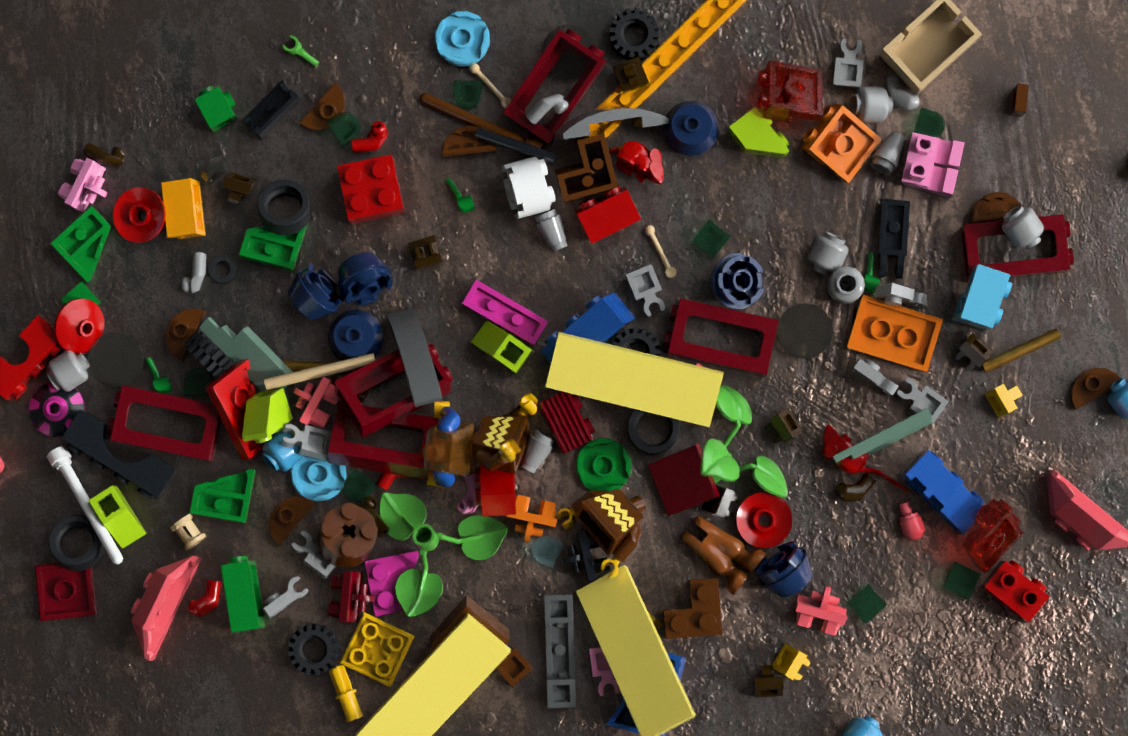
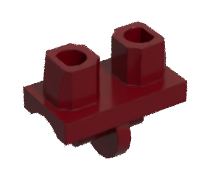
M344 571L341 574H333L331 576V589L342 590L341 601H330L328 606L329 616L339 618V622L358 623L359 612L366 611V601L375 602V596L367 595L368 584H362L363 572Z

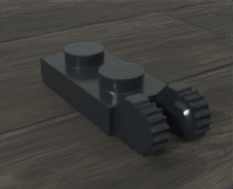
M881 200L878 277L885 278L887 273V256L897 257L894 271L895 277L897 279L903 278L904 257L907 256L910 201Z

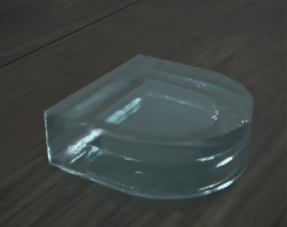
M550 536L539 537L532 545V555L536 561L553 568L564 543Z

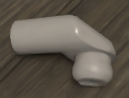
M899 76L885 78L888 95L892 98L893 105L904 111H911L919 106L917 95L910 94L901 89Z
M560 94L542 98L526 114V117L532 123L537 124L551 109H554L557 114L563 113L568 108V102Z
M193 253L191 278L184 277L182 279V290L184 292H192L193 294L199 291L206 274L205 253Z

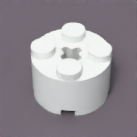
M531 157L502 165V173L507 172L508 179H504L503 183L511 210H518L514 215L516 219L550 210V205L556 200L552 186L547 187L545 176L548 175L544 159L538 160L536 157Z

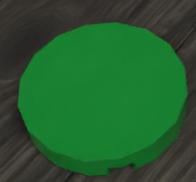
M598 438L588 442L580 450L576 460V472L580 482L589 490L608 492L616 489L619 490L627 482L631 473V459L628 451L619 442L610 438Z

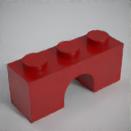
M37 315L19 335L29 346L27 360L20 365H12L6 358L0 356V395L6 400L11 401L13 398L15 400L20 398L27 390L25 385L31 378L37 379L46 369L44 364L51 357L56 358L64 350L56 340L54 327L40 315Z

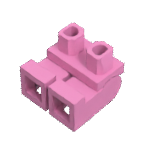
M912 132L901 179L902 185L951 198L954 193L958 175L957 169L960 166L965 142L947 141Z

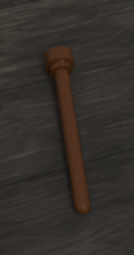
M428 93L420 95L421 103L469 125L480 127L541 149L544 147L545 141L537 136L525 138Z

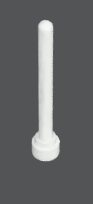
M66 446L55 448L47 455L49 463L57 471L62 472L114 564H120L123 561V557L90 504V498L71 467L72 455Z

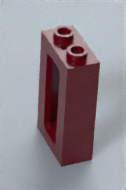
M569 28L566 32L561 29L558 30L503 112L548 144L554 142L556 139L555 132L566 124L608 62L602 58L605 54L602 50L593 44L587 48L579 42L582 37ZM570 49L587 61V67L565 98V101L568 102V108L561 114L555 113L547 125H543L540 122L534 124L526 117V108L564 51Z
M1064 214L1038 217L1044 225L1043 231L1050 230L1054 233L1056 255L1054 257L993 264H982L980 262L977 241L981 237L1006 235L1002 230L1004 220L963 225L960 228L966 283L969 281L973 266L977 264L1010 274V278L1065 273L1071 269L1070 265L1074 264L1073 250L1068 248L1067 238L1071 234L1069 221H1065Z
M680 298L678 305L673 304L669 319L675 321L673 331H667L663 346L669 348L667 355L765 377L767 375L779 320ZM696 316L761 331L763 336L758 357H749L685 342L683 335L687 318Z
M429 344V352L443 397L451 393L453 377L447 366L442 367L438 361L439 355L434 345ZM399 350L335 381V394L362 438L427 405L415 407L411 395L369 417L357 396L405 372Z
M122 385L121 391L116 392L114 407H117L115 418L110 419L108 434L111 435V441L213 462L222 421L214 404ZM140 403L203 416L206 419V425L202 441L199 444L129 430L126 427L131 404Z
M338 402L328 449V463L428 480L429 472L434 471L436 465V454H433L431 470H429L434 426L433 451L434 446L437 445L438 429L436 433V426L438 425V418L410 413L387 425L423 432L421 450L419 453L414 454L346 442L347 426L351 418L341 402ZM362 405L369 417L384 410L382 408ZM428 430H429V440H428V444H430V451H428L429 462H428V457H427L426 469H425V467H424L425 458L423 457L422 451H423V448H424L425 446H428V445L426 444V440H427V432H428Z

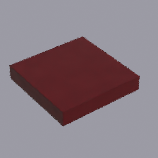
M699 444L648 464L668 516L720 496L713 477L701 475L702 450Z
M58 563L34 565L40 621L97 615L93 566L83 571H70L61 567Z

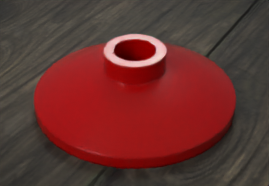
M135 187L125 191L118 198L113 211L114 225L118 233L126 240L136 243L147 242L156 237L163 228L166 216L165 206L160 196L153 190L144 187ZM143 211L146 212L144 221L141 220V213Z
M77 298L67 302L58 312L54 324V333L58 344L64 350L72 351L75 354L86 353L93 349L100 341L104 331V317L101 309L93 301L84 298Z
M769 492L755 493L747 497L740 505L736 515L737 529L741 537L750 545L758 548H771L783 542L789 535L792 528V513L788 504L781 497ZM761 515H766L769 519L766 526H762L758 522Z

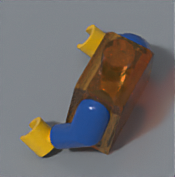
M450 401L434 402V418L442 419L438 425L430 428L427 432L426 446L422 451L425 458L424 467L427 470H433L429 472L427 485L450 487L455 482L453 474L470 475L474 423L460 421V416L450 407Z

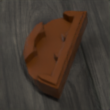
M336 82L299 123L301 126L308 130L321 131L331 129L340 122L345 113L346 101L343 90Z
M464 126L455 129L447 136L442 145L441 157L497 152L495 144L475 138L478 127Z
M994 192L985 195L975 204L971 212L970 223L1004 220L1003 216L1008 211L1017 206H1022L1023 208L1024 206L1008 193Z
M195 308L183 310L175 315L168 324L166 332L167 346L172 355L182 362L188 352L183 343L199 329L206 314L204 310Z
M1094 368L1083 372L1074 381L1070 397L1074 410L1110 390V386L1120 379L1117 373L1107 368Z
M295 496L283 500L275 507L270 517L269 527L272 538L279 546L314 507L315 502L305 497Z

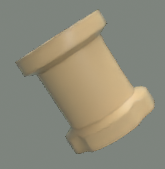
M191 514L183 517L170 527L171 531H176L185 544L184 549L186 551L207 537L193 523V516ZM185 527H186L187 530L190 532V534L192 535V537H190V535L187 533V531L185 530Z

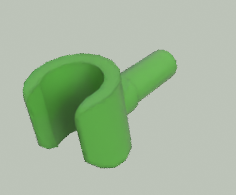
M289 36L296 45L294 48L288 49L283 44L285 51L291 56L298 55L316 68L319 62L305 52L295 36Z

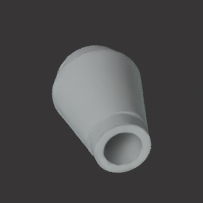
M891 132L872 156L871 166L882 174L891 175L892 171L897 170L906 139L899 133Z
M555 208L535 216L537 222L535 226L552 252L567 246L561 215L557 214Z
M536 429L533 435L530 434L520 466L535 473L536 469L539 468L555 448L553 446L555 439Z

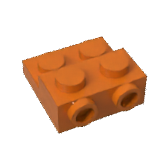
M828 105L820 113L819 118L821 121L817 127H811L804 134L802 139L805 143L801 148L818 163L830 169L842 181L849 183L882 139L843 105Z

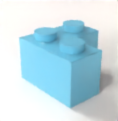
M980 264L974 265L966 291L960 294L952 321L982 331L992 329L994 324L998 325L1003 314V309H1000L1002 299H1007L1012 283L1008 282L1010 274Z

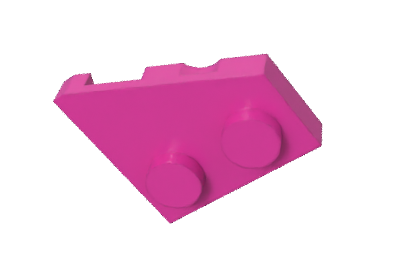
M418 551L365 561L371 596H375V602H372L375 617L404 611L396 596V582L402 573L409 569H415L419 557Z

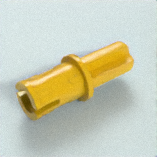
M340 665L330 669L329 674L338 695L335 698L339 699L346 721L350 722L363 717L364 715L354 693L357 690L353 689L345 666Z

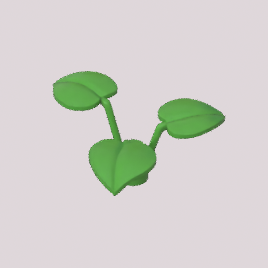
M721 385L716 406L725 418L734 421V427L723 443L716 439H710L705 443L701 457V475L712 476L716 484L721 479L729 482L735 481L739 477V472L753 470V479L762 489L778 497L786 498L788 494L786 481L782 471L775 462L767 457L758 456L754 460L755 464L749 463L739 467L735 459L732 458L731 453H728L726 447L740 428L741 423L749 425L752 422V411L748 402L739 392L726 385Z
M383 493L381 496L380 516L390 529L387 534L400 541L408 539L412 534L413 541L420 549L423 571L409 569L402 573L396 582L397 599L405 615L408 617H415L428 612L441 598L443 592L442 579L437 574L428 573L426 556L427 552L437 547L439 540L462 544V551L468 558L481 561L490 558L497 552L507 533V527L499 520L488 516L476 515L464 519L459 524L458 533L461 538L457 539L446 536L441 532L436 533L430 525L424 524L427 516L426 507L416 496Z

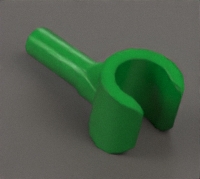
M448 178L445 182L454 194L460 211L466 213L475 210L471 194L462 197L453 180Z
M868 253L864 290L874 294L880 279L872 276L875 253Z
M152 357L146 358L145 361L152 374L154 388L158 393L162 394L171 392L172 387L169 376L160 378Z

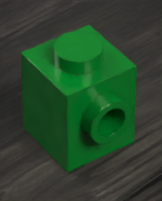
M209 86L198 93L199 97L195 101L213 132L238 120L232 109L236 104L229 91L223 93L219 86L216 88Z

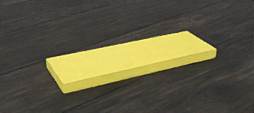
M559 332L546 387L710 427L724 372Z
M623 565L619 567L616 577L609 578L610 573L577 590L576 593L640 735L659 736L696 715L628 567Z
M468 613L356 732V736H432L506 658L511 649Z

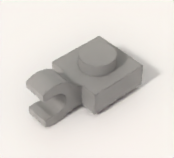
M298 576L289 581L287 592L281 596L276 592L264 601L266 607L263 608L262 613L267 620L308 593L307 588L302 592H296L293 589V585L300 580Z

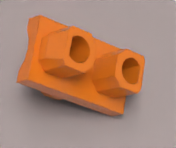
M516 494V515H506V517L528 522L527 525L516 523L515 532L525 534L524 542L529 543L531 535L542 537L544 529L533 527L534 523L556 528V503L541 500L539 514L528 513L531 497Z

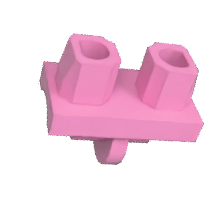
M86 158L85 161L74 159L70 172L76 175L77 178L73 185L66 182L62 184L58 195L65 200L66 204L83 213L89 203H94L97 195L104 198L107 195V192L101 189L105 181L102 176L106 168L89 158Z

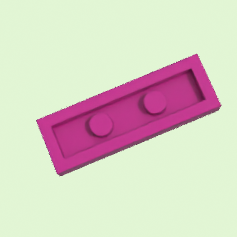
M475 280L462 302V305L535 346L548 324V321L478 280Z

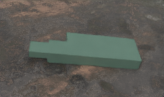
M211 317L207 318L199 327L234 364H237L240 360L249 359L251 368L247 370L249 379L261 391L266 390L264 379L293 372L249 327L242 329L236 335L227 325L220 327ZM289 385L282 386V387H283V389L285 390Z
M924 408L832 457L836 463L848 456L855 459L865 453L870 455L933 423V417L928 408Z

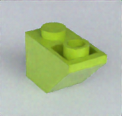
M755 107L728 128L729 134L744 153L784 158L789 153L787 148L789 142L781 132L775 133L770 126L773 122L764 110L759 112Z
M486 320L471 341L474 346L515 375H517L532 354V349L488 320Z
M283 387L260 391L247 400L242 435L244 442L255 440L256 443L266 442L272 439L273 433L282 431L284 425L293 419Z
M112 485L89 500L103 525L122 549L147 534L118 486Z

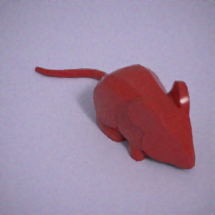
M628 141L622 146L608 149L610 154L618 153L616 167L630 176L633 173L636 174V179L641 183H644L647 178L650 182L662 184L664 178L661 164L662 154L658 149L654 148L649 151L643 144L637 141Z
M827 425L823 434L824 446L822 450L825 459L831 460L835 454L853 446L850 443L851 439L846 434L840 437L833 427ZM867 453L855 459L848 456L835 463L845 473L877 474L906 493H909L908 489L882 471L865 467L866 461L869 458Z

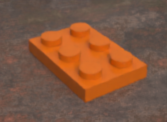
M863 294L846 349L927 373L943 319L903 306H890L885 304L883 300Z

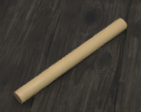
M374 353L267 378L264 379L266 390L362 368L376 360Z

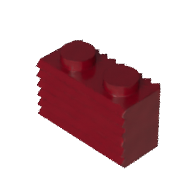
M560 392L538 404L563 455L593 440L591 434L595 433V430L588 417L582 418L578 409L583 406L577 395Z

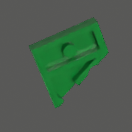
M91 206L50 244L88 283L94 274L111 225Z
M307 225L299 232L291 235H276L262 227L249 228L246 230L239 257L294 272Z
M249 469L231 476L195 485L190 513L246 523L256 470Z

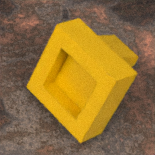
M1002 384L985 393V396L997 417L1000 418L1017 409L1014 400L1021 397L1022 393L1018 386L1007 390L1005 385Z
M785 643L772 665L773 669L788 678L801 680L803 676L797 672L802 664L809 667L810 661L806 658L807 655Z

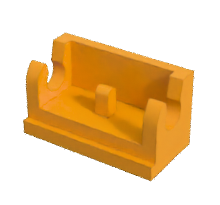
M188 178L162 182L167 238L185 239L206 236L200 181Z

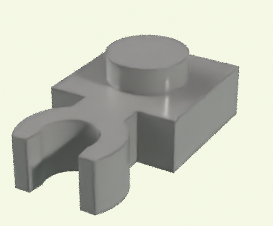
M842 39L840 51L843 54V58H835L832 86L859 89L861 87L864 60L856 59L862 48L861 40H857L856 49L848 50L846 48V39Z
M652 264L625 275L635 300L644 299L643 310L647 317L651 316L649 306L653 303L659 306L661 312L665 310L664 302L655 295V293L662 291Z
M895 283L878 285L875 288L874 297L885 300L887 305L901 306L904 303L914 308H917L918 305L926 306L927 295L915 292L914 289Z
M867 358L865 361L859 359L851 370L873 386L878 387L890 397L891 395L893 396L899 386L885 378L878 371L880 367Z
M906 378L904 382L911 387L910 393L904 394L902 391L897 390L896 395L903 400L910 399L913 403L909 409L914 413L928 408L934 423L949 401L928 386H924L922 391L918 390L916 382Z
M285 424L282 433H289L293 438L283 437L280 443L281 446L291 448L297 445L300 447L299 454L326 461L332 431L305 425L303 430L299 431L296 426Z
M301 531L299 537L305 540L306 544L298 546L293 542L290 548L296 554H305L307 557L303 563L326 580L336 566L328 563L320 554L318 543L315 545L312 542L311 536L307 532Z

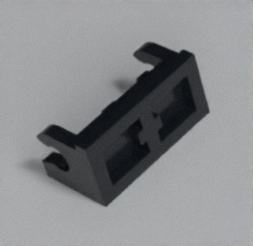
M281 80L242 121L263 140L301 102V99Z

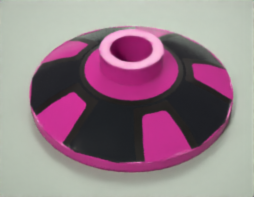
M51 382L39 387L34 392L29 403V416L33 425L41 433L52 437H62L79 410L85 411L83 397L76 388L68 392L63 389L57 390ZM54 403L60 406V410L56 414H53L50 410L51 405Z

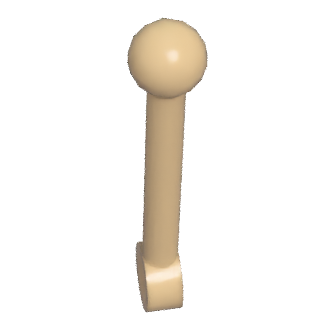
M477 63L471 64L469 71L472 74H476L501 101V106L506 109L511 99L504 97L480 71Z
M647 225L644 228V233L653 242L666 268L665 275L668 278L675 277L676 270L670 266L654 234L655 228L652 225Z

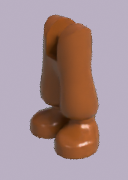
M697 515L692 522L708 535L700 542L696 536L691 535L685 530L680 538L702 558L716 575L727 577V589L734 595L749 575L733 565L732 560H736L749 573H752L766 553L761 549L748 552L741 540Z

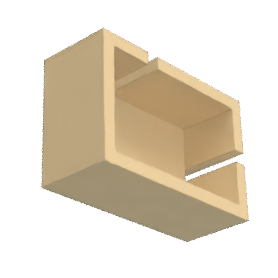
M936 0L907 26L903 33L901 32L887 44L879 54L915 95H918L978 41L982 35L966 16L960 20L958 25L954 22L961 11L951 0Z

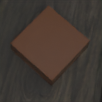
M1017 84L1013 88L1011 116L1022 117L1026 113L1029 85Z
M515 647L496 667V670L512 687L533 669Z

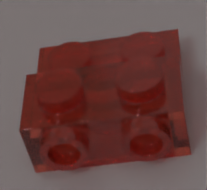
M769 60L765 69L760 70L757 85L763 87V93L759 95L757 108L763 110V118L787 123L791 121L792 117L818 122L823 117L822 70Z
M993 498L988 504L983 505L974 517L979 528L972 531L962 544L977 568L984 574L1024 534L1018 526L1020 520L1012 513L1013 509L1002 499L996 501Z

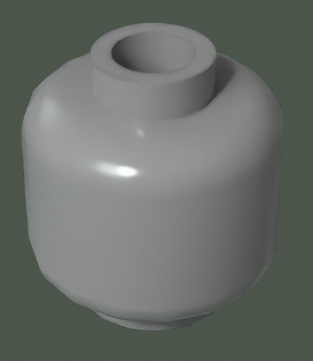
M860 87L856 93L851 95L850 112L863 123H881L887 118L888 113L892 112L893 100L882 87Z
M1017 206L1003 216L1002 230L1014 247L1026 246L1029 249L1041 241L1039 236L1044 230V225L1032 208Z
M829 232L816 236L807 255L808 260L814 264L812 269L821 274L828 275L829 271L834 272L842 267L849 251L845 245L846 240Z
M848 266L835 270L827 283L830 297L841 304H850L856 301L862 295L865 287L862 274L855 268Z
M68 350L49 362V370L46 374L57 390L63 389L68 392L88 379L86 369L90 365L82 353L76 355Z

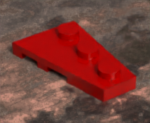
M249 359L240 360L206 387L242 460H250L263 449L262 447L265 443H256L255 440L244 442L242 437L246 402L256 394L255 386L250 384L247 372L248 369H251Z

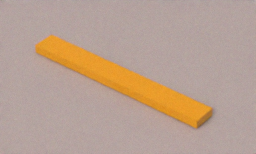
M706 0L642 63L649 81L648 85L625 94L622 93L619 86L595 110L613 107L637 109L747 0ZM626 119L589 124L590 131L602 129L605 138H607Z

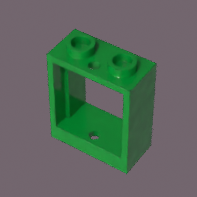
M247 556L228 558V564L221 565L231 632L266 627L264 614L262 613L263 606L256 562L248 560Z

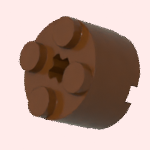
M345 503L330 510L324 517L318 532V548L322 557L328 563L337 567H355L363 563L370 555L377 538L378 529L373 517L365 509L354 503ZM343 534H345V535H346V534H349V535H351V537L348 536V537L344 538L342 535H343Z

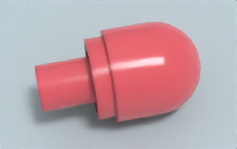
M909 501L900 503L899 507L903 516L899 517V523L903 534L910 540L920 539L925 532L921 515L918 514V511L913 512Z

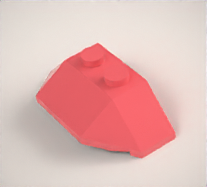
M1050 470L1047 473L1050 514L1056 518L1054 520L1056 526L1066 533L1068 530L1077 536L1075 541L1088 551L1090 548L1102 550L1128 547V530L1056 470Z
M198 556L185 558L156 569L154 574L149 573L145 579L143 588L146 591L142 599L137 598L131 610V614L134 615L132 624L145 659L149 661L155 659L202 558Z

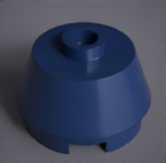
M684 101L675 105L666 115L669 119V124H664L663 126L664 136L671 148L678 153L689 156L699 155L709 150L715 143L719 132V124L716 115L707 105L698 101Z
M363 252L346 259L338 268L339 293L348 304L351 301H356L358 306H363L375 302L379 299L378 293L385 288L388 290L392 288L391 270L373 253Z
M741 253L729 254L722 258L712 270L709 277L710 290L714 297L726 306L733 309L746 308L756 302L764 291L761 276L763 269L752 257Z
M309 264L305 269H299L288 289V295L295 309L311 320H316L336 312L338 306L344 301V297L338 296L334 290L337 283L322 268L318 272L314 270L313 264Z
M349 310L337 316L330 325L328 344L334 356L340 361L372 353L376 357L383 344V330L379 321L370 313L362 310Z
M787 542L778 546L777 548L780 552L775 554L770 560L765 556L756 568L760 584L782 598L801 591L813 575L806 550L798 547L794 542Z

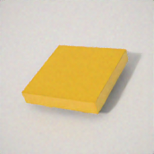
M364 612L340 663L391 687L415 636Z

